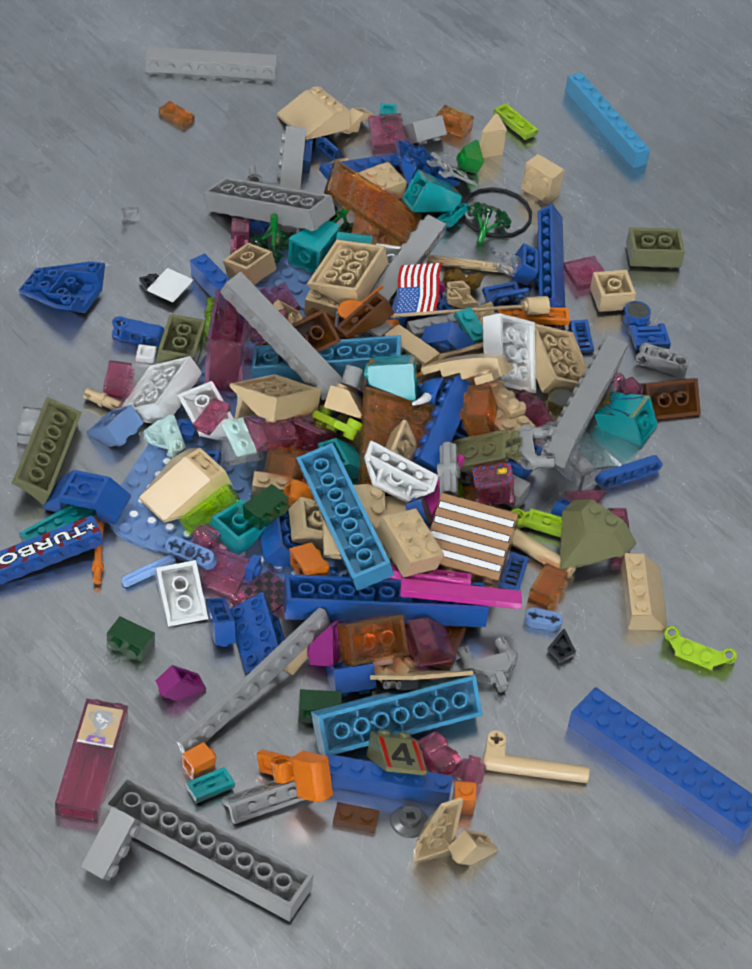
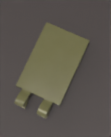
M507 429L452 440V443L457 445V454L465 458L460 468V473L471 471L475 468H483L484 466L490 467L492 465L508 463V459L521 460L522 451L519 452V445L523 444V438L519 437V430L508 433Z

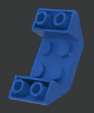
M72 470L57 481L43 509L59 512L67 504L96 510L98 521L117 524L131 498V494L111 477Z

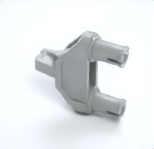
M530 424L522 425L518 429L520 432L519 437L523 438V444L519 445V452L522 451V459L514 461L527 470H535L537 467L554 468V455L537 456L533 439H549L550 428L533 427Z
M502 636V639L499 637L495 640V645L500 654L485 658L474 659L469 646H465L466 651L464 647L459 648L457 653L464 664L463 671H473L478 682L484 684L494 683L499 693L507 691V679L518 660V653L510 647L505 636Z

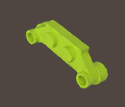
M322 405L319 406L318 411H313L311 417L315 418V424L333 432H336L338 429L344 432V437L352 441L357 431H360L363 426L362 423L352 418H349L346 424L332 418L331 416L334 411Z
M519 508L510 511L518 514L517 529L520 530L522 527H527L561 537L562 517L532 508L528 512H524Z
M669 626L664 631L665 639L671 643L675 650L674 656L711 671L713 667L722 664L731 665L737 660V653L732 648H726L723 651L709 648L681 637L679 629L675 626ZM673 630L676 632V634L674 636H669V631ZM728 652L733 655L730 659L725 657V654Z

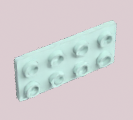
M255 414L224 421L221 424L237 457L294 443V439L284 420L270 423L265 421V418Z

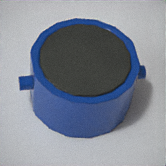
M633 301L623 307V323L625 326L650 325L651 309L647 304Z
M413 497L412 502L406 504V511L416 508L427 527L431 526L433 520L427 502L424 498L416 500Z

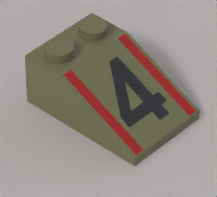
M379 729L378 732H371L367 751L369 759L384 771L426 776L427 770L418 741L411 737L410 733L400 731L398 734H391V731Z

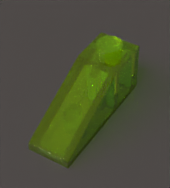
M225 484L179 520L189 535H192L212 522L213 516L241 499L231 485Z

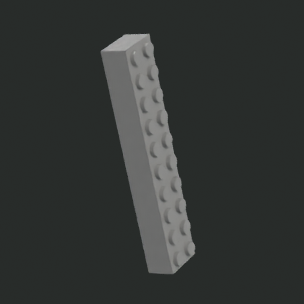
M608 335L605 341H601L599 348L580 378L577 387H575L561 415L558 417L555 426L552 427L549 434L550 438L543 449L546 452L545 456L554 455L555 465L565 468L614 379L628 343Z
M126 774L101 805V820H106L112 807L118 808L141 821L139 824L140 831L135 837L136 839L289 922L312 890L314 874Z

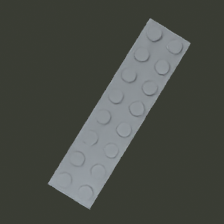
M231 177L223 178L204 192L209 211L269 223L270 215L276 214L277 224L308 229L309 231L317 230L319 226L329 221L336 214L332 195Z

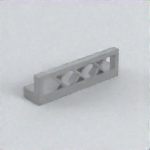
M273 780L222 798L223 804L229 808L234 824L305 800L297 797L296 782L293 780L287 783H276Z

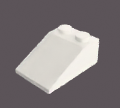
M196 560L156 568L155 576L168 627L207 620L208 615Z

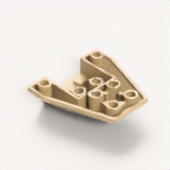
M201 448L186 449L173 457L141 494L139 500L166 523L222 507L235 499L237 493L226 471Z

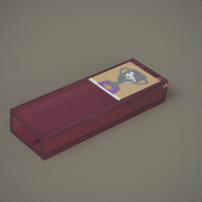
M86 698L55 801V815L99 822L101 805L105 801L128 720L127 705Z

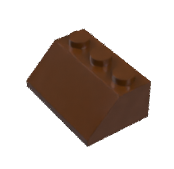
M324 309L291 324L318 353L341 342Z
M698 378L639 383V394L647 395L651 398L656 420L701 415Z

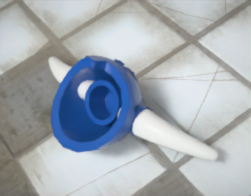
M445 377L431 378L425 381L417 392L419 399L412 402V405L416 406L425 403L435 408L438 405L437 399L444 389Z

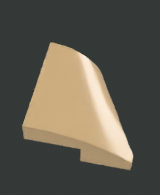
M463 280L447 282L448 304L462 309L468 307L477 308L478 302L470 295L471 288Z

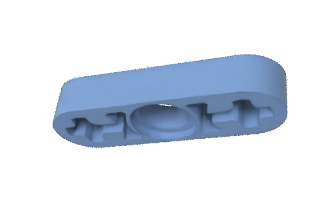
M173 536L165 543V548L171 555L186 562L196 560L197 566L202 569L210 570L217 564V557L211 550L185 539ZM173 545H175V546L179 545L182 549L180 550V549H178V548H176V547L172 548V546H173ZM190 549L196 550L192 557H187V552ZM201 555H202V557H204V558H206V559H208V558L210 557V560H209V561L206 560V561L204 562V560H203L202 558H200V557H201Z

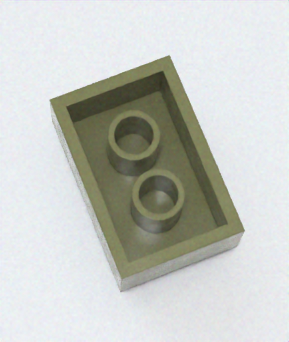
M629 227L626 245L630 266H682L685 250L680 229Z
M170 314L159 345L157 364L189 356L197 363L205 337L206 320Z

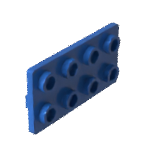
M263 592L230 609L235 620V636L246 674H249L285 640L280 620L269 609Z

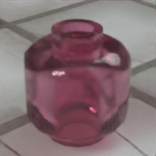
M199 524L191 534L192 543L213 552L221 544L218 541L220 533L209 524Z
M469 755L468 759L462 758L460 760L456 777L462 782L477 783L476 785H480L483 783L487 767L484 763H481L482 758Z

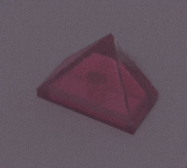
M603 489L565 491V495L572 501L593 499L597 503L607 494V490Z

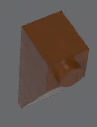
M376 291L341 322L336 329L345 337L350 338L381 326L395 312L388 300Z

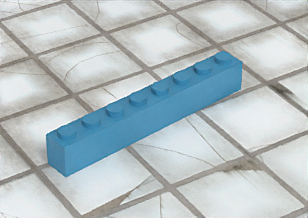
M582 72L569 75L566 83V93L632 168L646 165L650 148Z

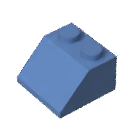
M128 405L110 410L86 432L108 447L116 445L120 447L127 442V437L139 431L138 428L143 424V421L133 406Z

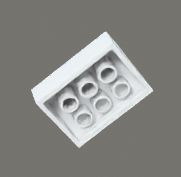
M501 313L483 317L484 353L506 355L507 363L512 362L514 368L508 374L497 379H501L504 382L508 391L536 394L535 322Z
M191 356L150 365L121 407L132 405L143 422L152 424L160 419H164L169 414L174 415L182 406L178 394L191 390L197 384L202 372Z

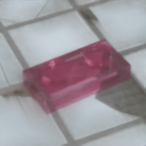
M213 398L193 423L194 429L210 436L231 410L230 404Z

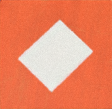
M167 268L146 291L174 302L190 285L193 279Z

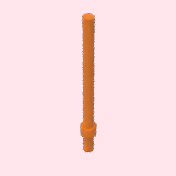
M96 514V523L102 531L103 538L104 522L98 521ZM103 544L95 548L94 561L92 562L94 584L101 583L102 572L104 571V562L102 561Z

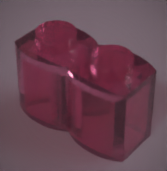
M109 360L103 385V392L107 393L109 397L126 399L127 393H131L132 383H130V380H134L135 375L132 363Z
M434 731L418 740L424 764L430 772L450 775L459 769L461 757L456 750L448 746V742L443 735Z

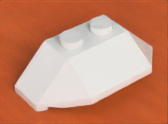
M373 441L369 442L364 459L373 486L406 503L412 501L413 497L418 499L434 492L438 475Z

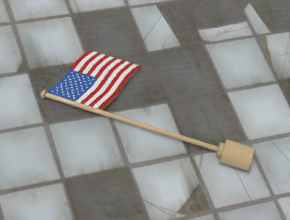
M442 263L401 265L397 278L395 314L391 316L392 319H395V317L450 314L463 310L436 311L439 298V274ZM548 296L526 297L522 301V305L472 308V310L478 312L522 308L526 315L548 314L550 311V301Z

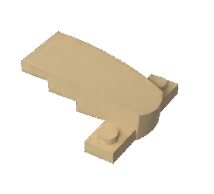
M493 353L457 356L431 362L421 367L423 375L440 370L442 377L460 373L463 380L476 376L474 378L476 385L493 381L514 369L512 362L507 363L506 355Z

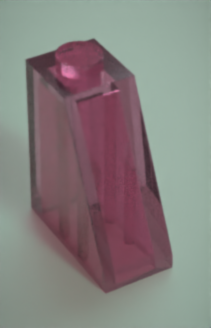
M232 218L230 255L249 243L250 219Z

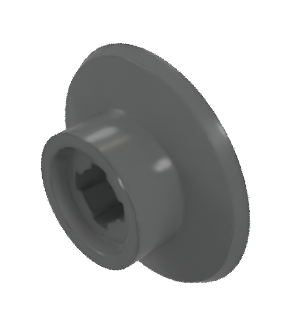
M403 805L394 810L390 823L393 830L400 836L415 838L419 837L425 822L428 820V816L417 806Z

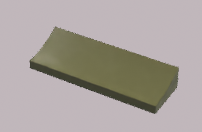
M49 397L45 399L11 483L32 495L43 506L50 496L82 412Z

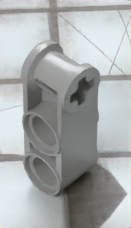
M650 343L641 344L640 352L635 357L638 365L678 378L686 375L689 364L688 356L654 346Z
M346 365L341 384L364 392L368 379H365L364 371L358 367Z

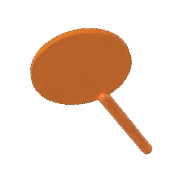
M379 286L361 302L357 300L342 302L338 306L339 316L345 320L376 291L379 292L383 289V286Z

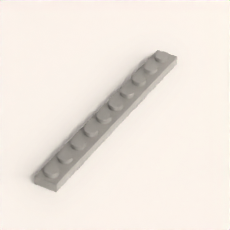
M319 607L177 740L181 752L184 753L203 742L206 743L331 625L326 611Z

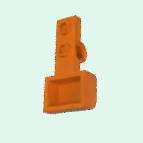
M263 749L257 752L259 772L273 775L276 783L295 781L298 798L322 802L333 796L328 756L304 750L293 757Z

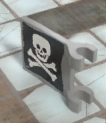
M435 152L431 153L435 159L433 161L427 160L426 163L431 167L441 166L445 170L444 172L440 170L438 172L442 177L454 176L478 187L479 183L465 171L441 161L440 156Z

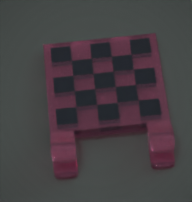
M268 569L243 590L234 593L231 596V605L235 607L245 599L248 600L263 592L269 609L275 613L284 605V581Z

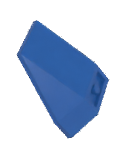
M407 140L396 141V158L403 178L408 184H410L416 171L419 169L452 184L453 187L459 185L460 182L456 177L449 176L444 178L438 173L439 170L445 171L441 166L431 167L426 163L427 160L433 161L435 159L427 152L426 148L420 145L417 147L413 146Z
M92 261L36 268L20 287L19 293L56 309L86 313L102 292L105 263Z

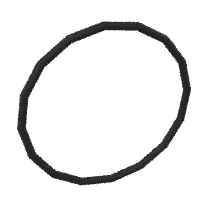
M495 187L478 189L472 193H469L462 201V203H465L470 198V196H473L479 192L494 190L506 192L513 196H516L526 205L529 211V220L523 228L512 233L504 234L487 232L486 235L488 236H514L524 231L532 221V210L528 202L525 199H523L519 194L507 189ZM464 214V216H463L464 221H465L472 229H474L475 231L480 232L481 229L475 227L472 223H470V222L467 220V218H466V216H465V214Z

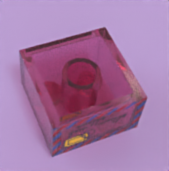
M498 463L492 466L482 465L472 468V490L475 502L488 506L514 503V479L511 463Z

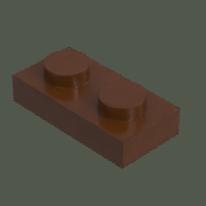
M337 802L333 824L375 833L380 810Z

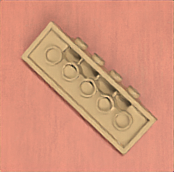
M456 373L453 375L445 376V379H452L455 375H459L461 377V374ZM476 376L465 379L475 386L468 403L494 431L507 429L508 433L518 430L524 424H530L535 427L525 416V403L519 402L515 398L514 392L512 390L508 391L501 379H495L479 385L475 383L474 378Z

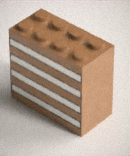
M441 493L430 532L444 553L437 570L468 573L472 575L471 582L484 583L485 587L499 589L517 528L518 514Z

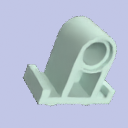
M169 414L164 419L156 421L144 430L146 440L154 446L167 449L168 457L173 458L186 448L174 415Z

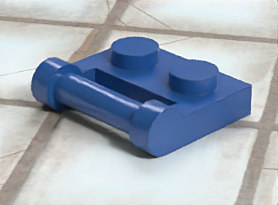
M664 323L655 326L629 325L628 332L632 338L635 350H639L643 343H650L654 346L670 349L671 342Z

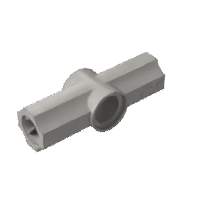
M444 442L439 449L440 463L437 464L440 496L441 493L457 497L458 478H460L457 445L451 442Z

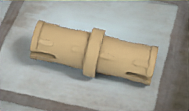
M89 387L84 392L86 395H83L84 399L97 403L99 407L104 406L114 410L120 408L119 405H122V401L111 398L107 393H100Z

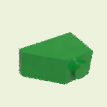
M478 140L465 145L461 152L457 154L456 161L460 170L477 174L484 164Z

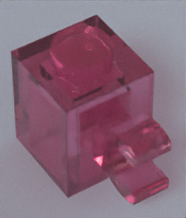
M622 373L614 375L616 380L612 384L617 388L616 392L642 395L643 387L633 376L625 379Z

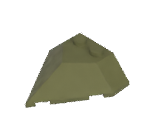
M593 499L573 500L562 512L560 571L567 570L568 567L572 566L581 567L604 562L608 558H622L624 553H629L637 542L624 520Z

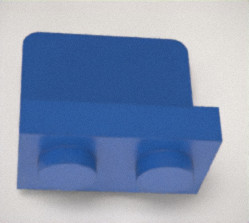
M516 281L487 286L482 289L485 302H492L494 307H498V305H519L530 292L529 288L519 289Z

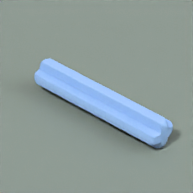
M169 554L122 576V584L125 587H129L154 575L158 567L176 564V560L173 555Z

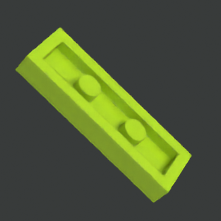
M507 103L494 108L493 114H498L501 120L524 140L538 134V129Z

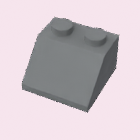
M442 115L401 126L402 132L412 144H426L429 139H432L433 142L442 139V136L447 135Z

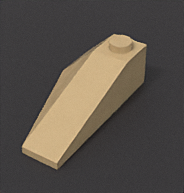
M461 797L440 804L425 822L414 846L412 856L414 862L449 851L447 847L456 839L463 804Z

